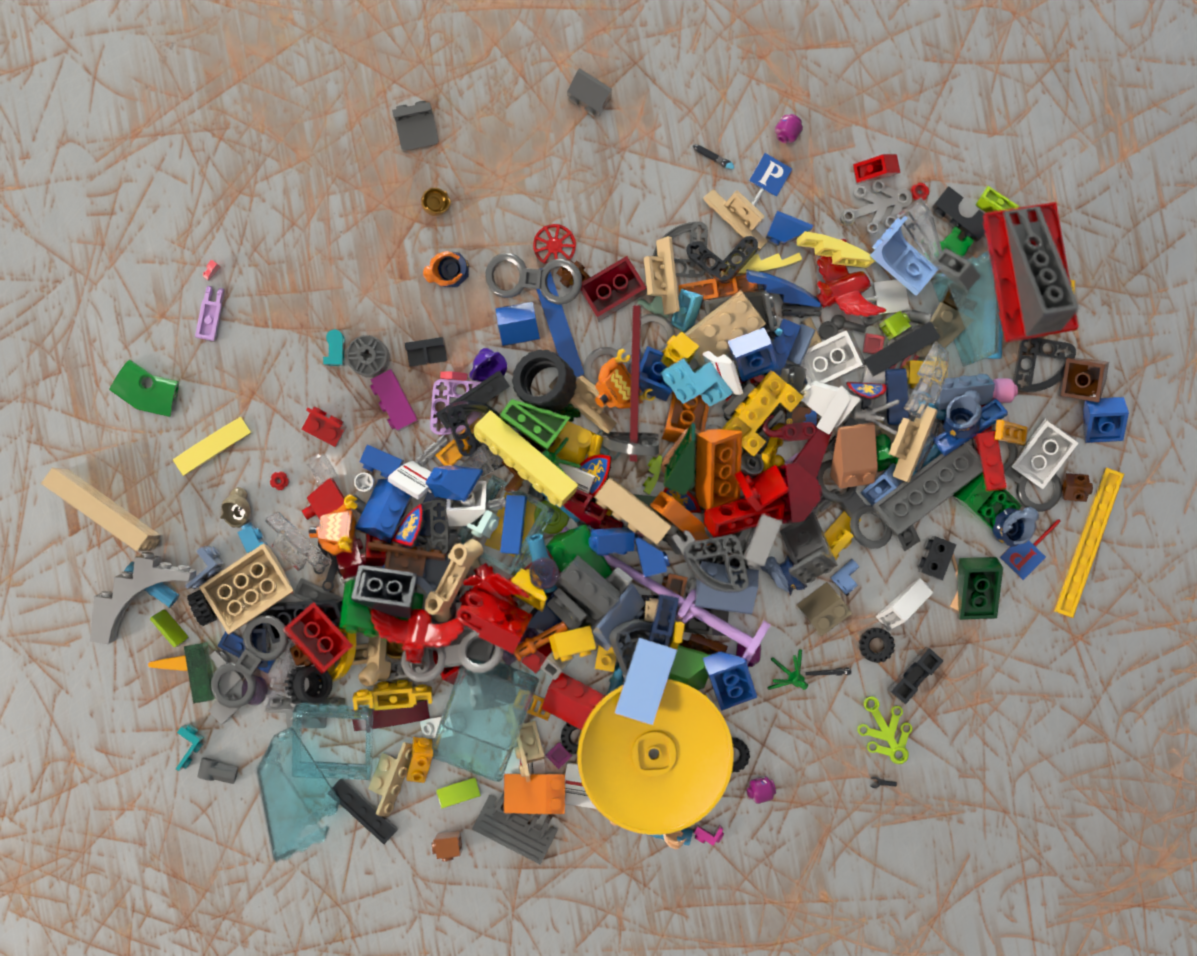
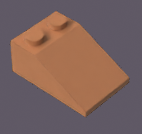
M872 422L839 427L830 477L840 489L873 484L877 472L875 424Z

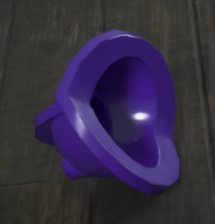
M483 348L475 356L473 369L469 377L472 381L483 382L499 370L504 376L507 371V361L499 352L494 353L489 348Z

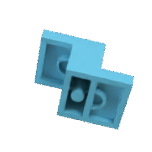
M683 358L660 373L664 381L674 391L677 399L683 404L701 395L702 400L710 407L733 393L711 362L693 371Z

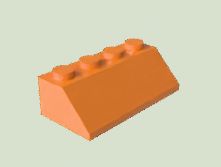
M710 429L697 434L695 498L699 505L705 509L740 500V485L734 474L741 470V431Z

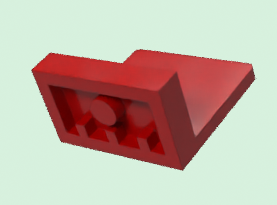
M315 406L313 409L307 407L306 411L310 414L301 430L337 447L347 428L342 425L344 421L332 415L330 418L326 417L327 412Z
M773 465L753 479L749 475L745 476L741 470L734 474L747 501L757 512L789 492V488L776 465Z

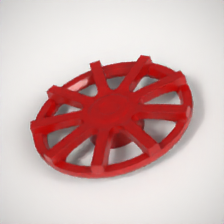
M550 224L537 232L533 242V249L538 260L546 265L549 263L546 261L552 253L555 259H558V253L560 252L564 257L571 260L576 250V241L572 232L565 226ZM549 228H556L555 237L551 236ZM563 229L567 234L559 239V231ZM545 231L549 240L540 238V234ZM570 236L573 244H563L562 242ZM537 240L546 243V246L537 249ZM563 247L572 248L570 256L562 250ZM548 250V253L543 260L538 254V252Z

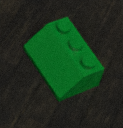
M586 524L554 535L546 547L560 572L578 555L606 579L613 572L604 556H599L590 548L589 537H591V533Z

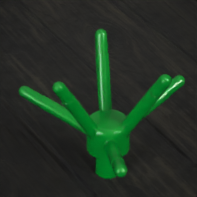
M568 437L563 440L554 453L544 451L542 454L562 472L564 471L559 466V463L577 468L581 467L580 464L559 459L557 456L569 440Z
M802 649L798 651V659L796 655L793 656L794 672L789 671L774 657L771 658V661L787 673L789 678L788 680L773 679V682L778 684L768 686V690L790 684L803 690L808 688V683L804 681V676L800 674Z

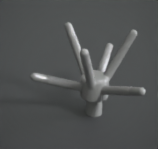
M873 399L871 400L872 404L865 408L864 411H855V419H864V422L867 423L873 422L894 435L897 434L895 430L877 421H884L887 413L876 412L898 404V400L872 409L876 400Z

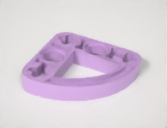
M439 379L434 383L430 429L433 433L437 435L452 434L450 428L447 430L444 427L438 432L437 428L434 427V424L438 423V418H434V414L437 413L435 405L438 402H444L447 406L450 404V398L461 397L462 395L456 393L457 385H465L466 392H468L470 384L474 388L481 382ZM441 383H444V386L447 387V390L443 391V397L447 396V400L442 398L436 399V395L440 396V390L437 389V386H440ZM474 411L467 417L469 426L480 417L482 412ZM458 426L456 433L464 430L465 426Z

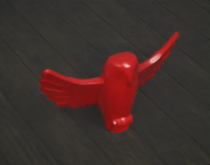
M821 256L818 259L819 272L823 275L825 283L818 281L817 285L821 291L816 296L823 308L827 306L829 308L837 303L839 308L847 315L853 314L865 317L886 312L885 308L872 304L862 296L861 293L868 290L871 286L868 276L863 271L849 273L846 266L833 264L832 257Z
M484 563L473 570L475 575L463 581V585L473 587L465 591L464 595L459 599L461 602L460 607L469 606L466 602L468 592L479 590L516 606L511 597L512 594L520 595L527 599L530 596L514 582L509 581L500 574H494L493 567H489L487 563ZM471 596L473 601L480 602L477 596Z
M375 609L371 611V621L375 625V630L379 632L380 638L387 639L389 642L403 644L402 650H406V661L410 663H421L425 647L432 648L435 646L440 648L450 645L451 641L455 640L458 634L463 632L465 626L458 618L442 624H431L432 616L424 609H413L411 618L408 621L397 619ZM467 613L462 614L464 617H468Z

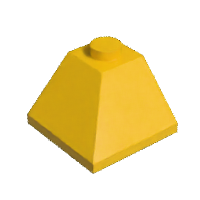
M521 568L511 581L522 588L530 598L527 599L520 595L514 596L543 612L546 596L539 578L536 577L533 571Z

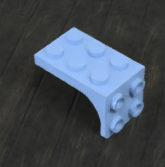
M904 216L901 220L897 218L884 232L881 239L873 245L874 251L870 257L917 296L938 271V268L913 248L903 237L901 228L902 224L907 220V217Z

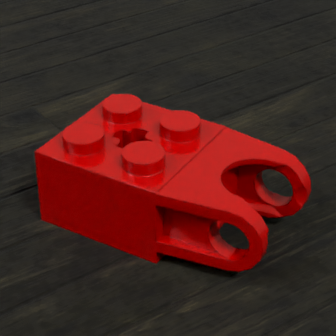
M469 591L466 596V602L469 606L460 607L457 612L459 621L479 633L478 637L514 654L531 620L532 614L482 591ZM471 596H477L480 602L473 601ZM462 612L471 614V618L464 617Z

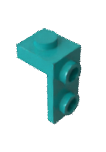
M183 725L177 732L192 743L176 767L177 771L183 768L187 769L192 762V759H190L194 752L197 754L203 746L201 741L204 737L198 734V730L192 725Z

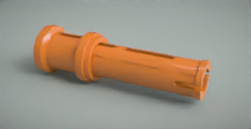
M561 621V623L533 638H525V641L518 644L514 652L518 662L526 655L536 653L537 648L550 642V636L548 635L551 633L557 634L568 631L565 623Z

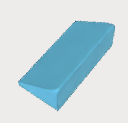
M681 289L678 297L680 310L673 313L671 323L676 328L686 332L695 325L703 296Z

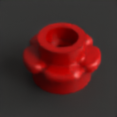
M918 183L911 187L914 200L924 201L927 199L930 191L924 183Z
M275 472L271 475L270 485L273 488L275 487L276 490H283L284 487L288 486L289 479L284 472Z

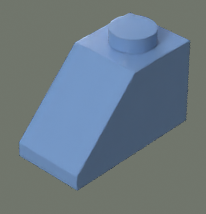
M894 463L875 478L873 484H869L860 492L871 505L877 503L903 482V480L893 477L896 468Z

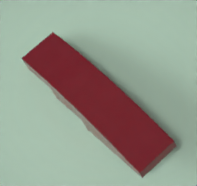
M579 489L563 505L577 518L596 530L620 528L624 524L608 516V509H604L600 505L591 502L593 496Z

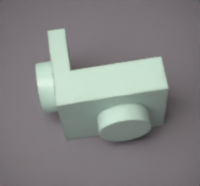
M486 510L477 527L468 523L467 527L472 530L471 534L482 538V536L490 538L493 531L497 528L500 518Z

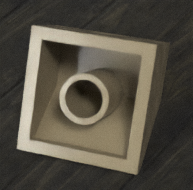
M828 582L796 604L821 637L853 614Z

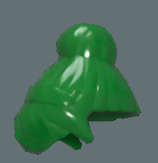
M878 434L876 436L877 472L888 468L890 463L896 465L898 463V457L889 454L892 444L890 437L886 434Z

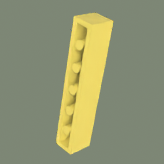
M491 410L475 425L473 432L475 438L489 446L493 454L503 458L507 466L517 470L521 478L531 482L535 490L545 494L553 505L561 508L576 492L578 484Z

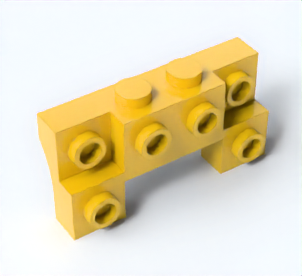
M770 371L760 384L748 394L749 397L738 405L734 415L722 428L723 430L741 431L742 448L753 457L766 443L755 431L780 403L784 408L792 412L803 399L799 392L773 371Z
M398 680L396 683L381 681L374 684L373 691L360 689L353 693L354 710H358L360 705H369V708L374 707L375 710L414 707L417 704V700H428V704H432L433 701L431 686L419 684L413 687L412 681L408 682V680Z

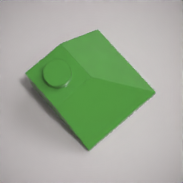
M678 645L668 679L680 681L697 690L705 688L709 676L703 658L710 655Z

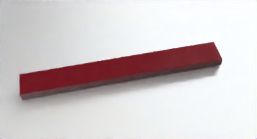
M634 305L632 315L630 443L638 444L642 305ZM630 454L629 461L637 462L638 455Z

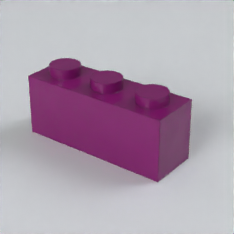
M390 369L370 379L372 382L370 388L374 395L378 394L381 400L378 403L382 411H387L390 417L387 421L392 430L396 429L399 432L419 421L393 370Z

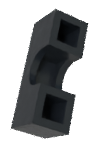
M948 186L932 206L934 213L941 218L945 217L949 220L950 226H956L963 231L965 237L969 236L974 241H979L985 234L983 224L984 213L978 210L970 218L962 216L958 207L964 197Z
M925 647L891 685L888 691L902 703L907 704L918 691L917 688L927 676L932 675L944 660L930 648Z

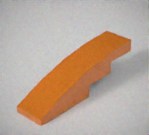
M746 274L735 276L726 284L720 283L713 278L678 285L679 293L681 289L700 294L703 296L702 301L736 294L740 290L742 292L757 290L759 287L757 283L748 282L745 277Z

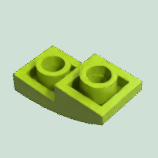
M660 455L657 458L653 456L647 465L650 467L648 472L654 475L652 478L648 476L642 485L645 487L643 491L648 495L651 494L660 475L662 456Z
M476 778L436 790L441 809L481 796Z

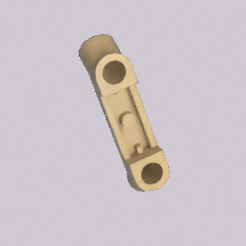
M470 539L466 543L456 544L452 548L448 556L451 561L436 591H430L426 599V611L432 614V617L438 622H445L450 619V607L474 560L483 554V547L477 540Z
M368 607V610L371 614L372 608ZM379 636L369 637L367 666L358 675L359 681L364 686L371 687L377 681H386L390 676L391 662L385 661L387 641Z

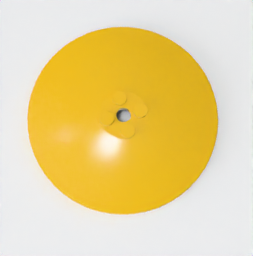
M667 679L653 725L616 714L615 710L623 688L622 685L606 695L595 706L581 731L577 750V763L585 792L597 810L607 819L629 831L640 834L661 835L683 830L705 817L716 806L727 788L733 767V744L729 728L720 711L704 694L690 685L672 679ZM655 748L659 751V755L657 758L651 759L648 753L651 749Z

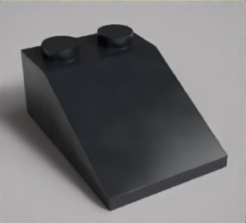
M359 565L351 600L391 616L411 618L418 586L417 573Z

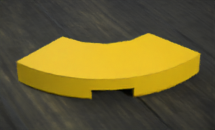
M779 422L771 430H777L786 424ZM770 437L766 449L762 452L764 464L762 471H766L773 466L771 459L776 457L779 446L782 447L783 439Z
M674 621L668 647L677 650L679 643L682 642L684 624L682 622Z

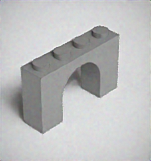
M761 515L757 527L751 529L742 551L746 565L758 568L759 565H765L781 525L780 521Z

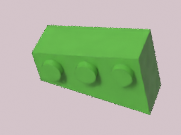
M514 399L509 401L500 414L502 420L546 451L570 419L568 416L556 414Z

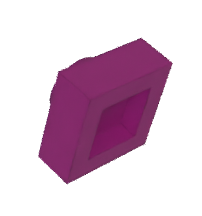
M558 742L545 756L559 769L572 757V754L565 750L566 748Z

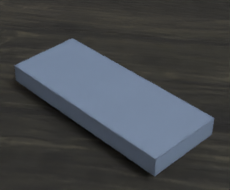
M801 324L787 360L798 365L802 364L816 331L815 329Z

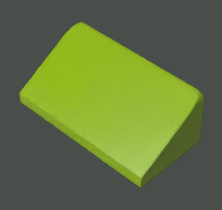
M989 186L986 187L975 204L976 207L986 213L1020 207Z
M163 609L150 618L151 622L173 647H179L189 638L167 610Z

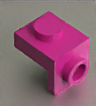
M696 825L693 829V833L696 835L694 838L703 844L708 842L714 846L724 836L722 832L723 827L720 825L714 834L699 825Z

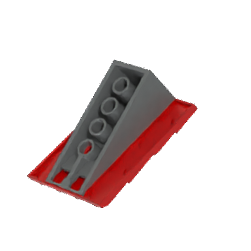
M1052 202L985 213L983 224L989 247L988 253L995 280V291L1005 342L1076 331L1079 327L1076 312L1080 306L1070 282L1057 203Z

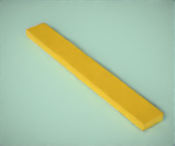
M1107 467L1104 468L1054 612L1074 618L1124 473Z

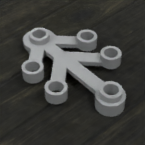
M876 180L872 185L875 192L881 191L892 197L884 200L866 191L864 186H858L854 191L855 196L874 204L854 211L852 209H845L840 215V220L845 225H851L856 218L877 211L872 222L867 226L868 233L875 234L879 230V223L887 207L895 205L891 215L885 220V225L889 228L891 225L888 224V219H893L894 221L897 219L901 209L911 203L912 194L905 188H900L896 191L886 186L882 180ZM880 183L882 185V188L877 189L875 187V184ZM862 189L864 191V194L859 195L857 193V190ZM902 194L905 195L906 200H900L899 196ZM850 213L852 219H847L845 214ZM870 225H875L876 231H871Z

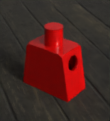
M333 478L327 479L307 497L310 506L303 509L302 513L307 520L315 515L320 520L321 516L335 511L344 504L345 497Z

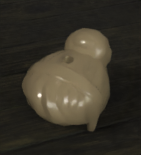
M240 487L234 488L230 496L222 502V515L220 519H224L232 528H240L247 524L251 517V509L247 501L248 494L245 489Z

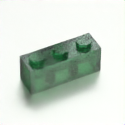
M203 642L184 646L193 704L214 700L215 698L211 691L213 672L208 643Z

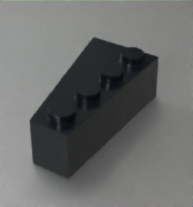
M343 599L276 603L262 614L278 618L286 627L314 602L333 624L340 623ZM266 623L272 643L280 642L278 630L273 625Z

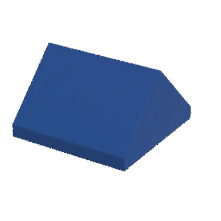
M533 302L496 308L502 346L540 339Z

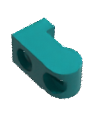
M330 330L326 335V341L329 344L328 357H323V365L345 366L344 335L339 330Z

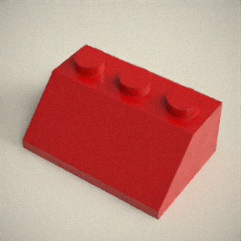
M314 602L283 629V632L321 673H324L353 646Z
M561 673L549 685L541 709L582 730L592 710L606 695Z

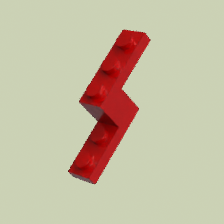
M992 426L973 437L975 451L980 455L986 492L1007 488L999 440L995 439L996 431H992Z

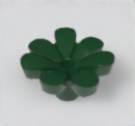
M567 404L562 410L556 412V414L570 417L569 422H573L574 417H580L579 409L574 408L573 404Z

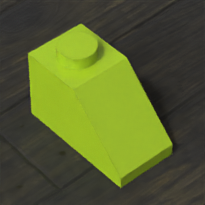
M899 311L880 323L879 327L888 341L911 327L909 324L911 321L906 313L902 314Z

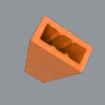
M663 491L650 504L651 508L683 534L685 530L690 532L695 541L710 539L706 534L705 525L678 501Z

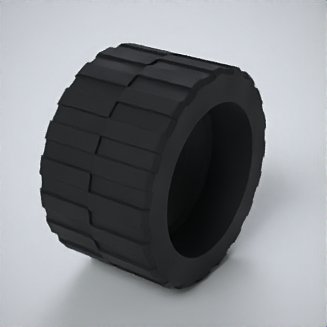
M541 349L530 352L521 358L513 371V389L517 396L526 404L555 413L558 410H562L574 397L577 386L574 371L555 352ZM545 368H557L558 380L555 387L545 395L533 396L531 384L534 377Z

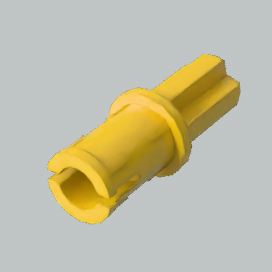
M592 435L589 451L586 452L587 458L593 455H601L600 450L603 440L601 435Z

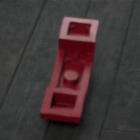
M427 700L417 701L414 707L367 709L351 712L354 731L384 728L430 719Z

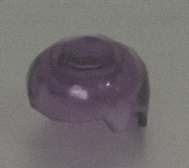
M540 557L534 560L529 571L531 583L539 589L553 587L559 577V569L556 562L549 557Z
M254 675L256 691L252 700L247 704L259 705L263 703L268 695V685L264 678ZM246 678L244 679L241 688L242 697L246 694L248 689V683Z

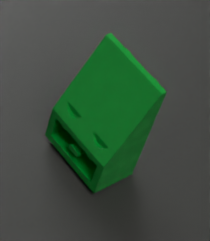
M983 473L952 495L991 530H993L996 516L1005 509L1020 510L1022 507L1006 489L986 492Z

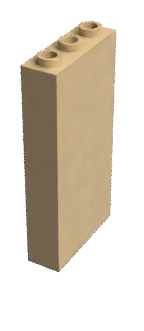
M52 467L41 482L42 485L135 551H151V549L154 550L159 545V538L161 536L159 533L69 469Z

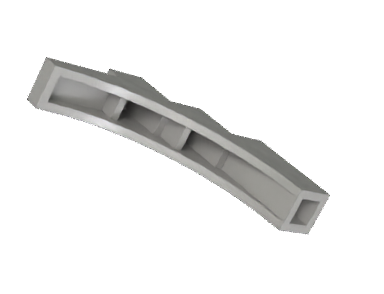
M142 552V554L135 557L133 572L123 571L114 577L113 592L102 591L94 596L90 641L110 644L116 641L118 627L123 614L135 597L149 586L159 582L172 580L190 581L196 577L197 570L190 569V566L187 565L175 567L168 562L160 563V556H154L153 552Z
M617 567L607 581L621 592L622 595L633 578ZM584 611L587 615V620L578 628L590 626L593 632L604 616L595 621ZM551 652L540 669L556 680L572 660L561 662V659L555 660L553 652Z

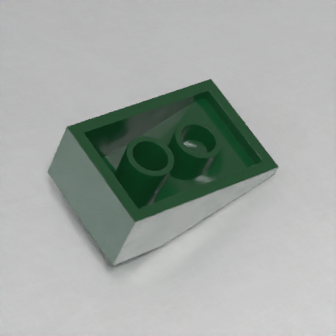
M693 422L665 468L664 486L684 496L688 490L691 491L696 482L694 480L696 471H694L696 424Z
M997 557L959 558L957 579L960 620L997 618L1003 566Z

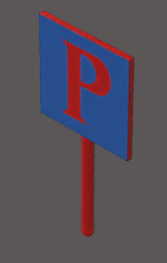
M1056 520L1034 544L1028 541L1015 547H1009L1000 558L1024 580L1046 558L1036 546L1061 520Z

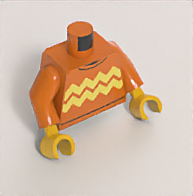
M620 349L617 352V357L610 359L600 369L599 381L595 385L599 392L595 402L600 407L607 404L610 408L615 406L618 409L631 408V374L623 364V362L629 361L630 355L621 358V355L625 352L624 349ZM646 389L643 395H640V404L645 399L648 401L655 399L656 396L651 398L646 396L647 392L652 391V389Z
M347 495L344 504L340 508L321 516L320 526L309 527V537L318 538L321 547L333 555H337L342 551L352 552L356 519L351 509L357 508V503H355L357 498Z

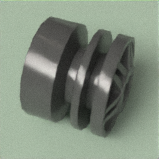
M362 335L350 343L347 349V361L357 374L366 378H374L387 370L390 364V353L385 344L378 338L371 335ZM369 351L372 357L368 358L366 361V358L363 357V354H367Z

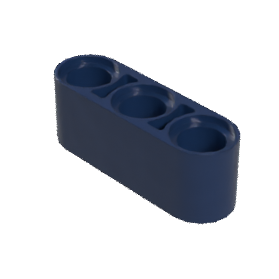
M905 368L886 369V404L896 400L899 401L898 404L886 408L888 425H900L903 418L909 419L907 372Z

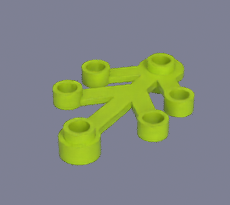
M873 696L866 697L863 706L872 713L881 731L869 728L866 724H860L857 727V732L861 736L868 735L885 740L891 747L880 746L875 741H869L866 745L867 750L871 753L878 752L888 755L895 764L905 763L909 757V752L905 747L908 736L912 732V725L908 722L902 723L900 725L902 733L898 744L894 738L903 709L898 705L891 708L892 717L888 727L878 709L880 706L878 699ZM873 700L874 706L868 707V701ZM895 708L900 709V713L898 715L894 714ZM905 725H909V731L907 732L903 731ZM863 726L867 728L865 733L860 732V728ZM872 743L876 745V748L874 750H870L869 748L870 744ZM897 751L902 752V756L900 758H897L895 756Z

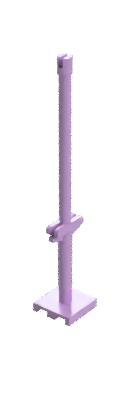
M564 527L562 532L568 531L570 529ZM610 554L604 556L608 565L615 569L619 567L631 576L633 580L655 593L679 598L678 606L681 608L675 617L678 622L685 624L691 618L696 617L746 647L747 650L742 658H745L747 665L771 625L764 621L755 637L752 638L702 607L695 606V589L691 590L685 599L651 578L644 577L641 572Z

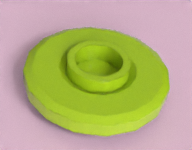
M547 500L540 502L534 512L536 526L547 534L561 532L569 521V516Z

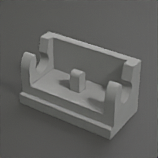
M677 530L675 535L667 534L664 536L674 553L678 555H684V548L689 543L695 542L691 533L686 530L684 534Z

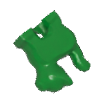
M955 226L943 241L934 242V254L937 258L946 248L963 258L974 240L967 236L966 238L963 237L961 241L958 237L962 231Z

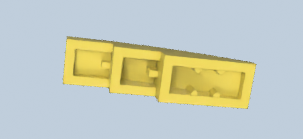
M805 231L797 238V246L814 248L815 255L832 257V262L836 265L867 268L875 262L870 257L871 254L830 236Z
M778 253L761 260L759 255L756 254L737 275H745L747 269L764 273L783 269L800 263L802 257L800 253H797L782 260ZM728 270L726 272L722 271L723 275H728Z
M239 417L174 458L173 462L182 476L232 447L236 442L250 435L251 432L242 418Z

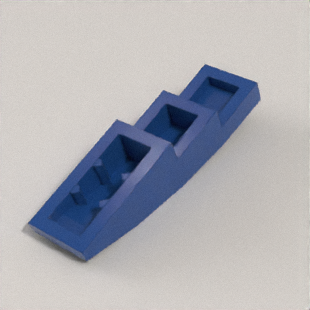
M749 269L746 271L745 277L748 282L763 284L764 290L768 293L780 294L782 302L820 307L821 305L816 296L783 278Z

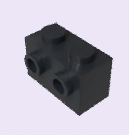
M932 536L931 539L928 538L924 547L926 553L924 557H920L917 565L919 567L918 572L938 580H943L957 544L936 536Z

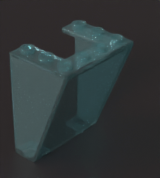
M988 251L982 253L976 259L975 256L966 259L973 264L981 276L969 291L954 284L943 273L935 275L936 279L931 281L939 303L949 285L964 324L965 330L953 340L963 367L997 354L999 351L1000 309Z
M291 726L273 736L256 769L275 863L280 860L289 859L298 851H305L314 843L319 844L326 839L329 827L326 825L321 828L318 822L326 815L331 816L335 814L341 802Z

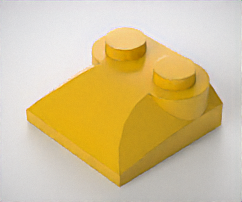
M568 421L556 437L554 445L547 451L554 453L563 440L568 437L569 440L557 456L559 459L580 464L585 460L586 452L589 451L592 435L596 433Z

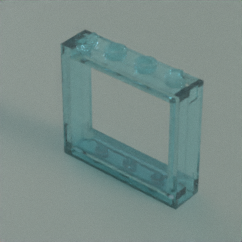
M492 475L487 484L486 502L494 500L501 487L505 488L508 483ZM521 490L512 492L518 496H526L528 502L542 509L522 543L521 555L516 554L510 566L484 551L480 556L512 576H515L521 568L524 569V563L527 558L531 557L527 538L534 534L544 535L543 530L547 524L551 523V518L555 511ZM484 513L471 524L477 527ZM463 526L458 534L461 536V544L466 543L473 537V534H471L472 530L467 526Z
M296 704L293 710V776L370 780L373 754V708L358 706V710H354V707L347 705ZM302 716L365 719V764L301 761Z

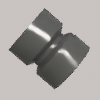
M746 452L741 456V471L745 476L749 475L752 479L755 478L763 470V460L758 454L753 457Z

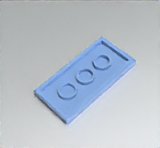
M642 638L638 639L615 710L616 714L653 725L675 658L676 649Z

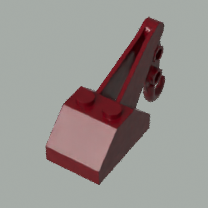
M769 415L762 423L763 432L767 436L786 441L808 440L791 464L777 466L789 488V492L780 497L785 503L782 524L803 522L820 501V496H822V487L816 478L833 430L830 434H827L817 428L812 422L786 424L777 430H770L768 428V421L773 419L774 415Z

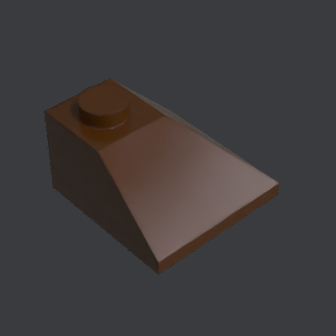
M1066 358L1061 396L1100 402L1107 380L1109 362L1094 359Z

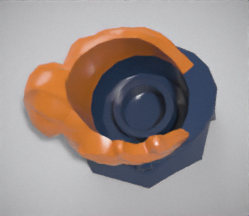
M445 251L431 259L430 266H426L423 270V277L429 283L435 282L443 287H458L468 278L469 263L461 253Z

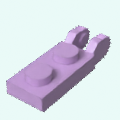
M207 286L204 300H202L195 338L210 341L216 340L224 289H218L216 302H212L210 300L213 289L212 286Z

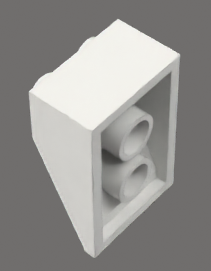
M846 330L808 348L800 367L807 369L805 378L808 384L812 385L814 381L824 384L829 383L866 365L852 331Z
M1045 418L1011 467L1044 489L1078 445V441Z

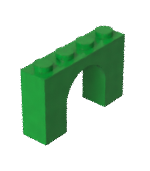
M349 580L344 585L339 628L345 629L347 633H364L366 637L379 636V632L375 630V625L371 621L372 616L368 607L351 600L356 580ZM416 593L413 609H422L424 594ZM396 616L397 619L404 620V621H408V619H409V618H403V617H397V616Z

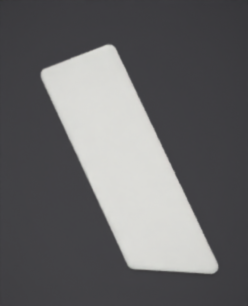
M840 386L817 425V428L827 434L831 433L851 400L843 386Z

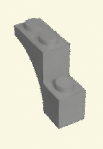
M215 650L210 655L217 669L221 665L230 662L229 655L223 650ZM232 670L225 672L220 679L221 693L230 700H239L234 694L230 695L229 692L244 678V675ZM216 700L208 711L222 725L241 707L228 708Z

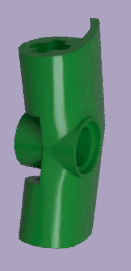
M128 360L117 374L109 390L135 409L171 417L173 398L178 394L179 381L154 376L132 360ZM148 378H151L153 381L150 388L145 386V381Z

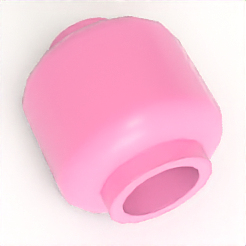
M1010 378L993 380L995 388L992 401L997 399L1000 403H1011L1018 394L1017 385Z

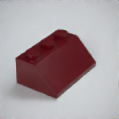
M628 256L583 281L580 291L599 322L645 295L647 287Z

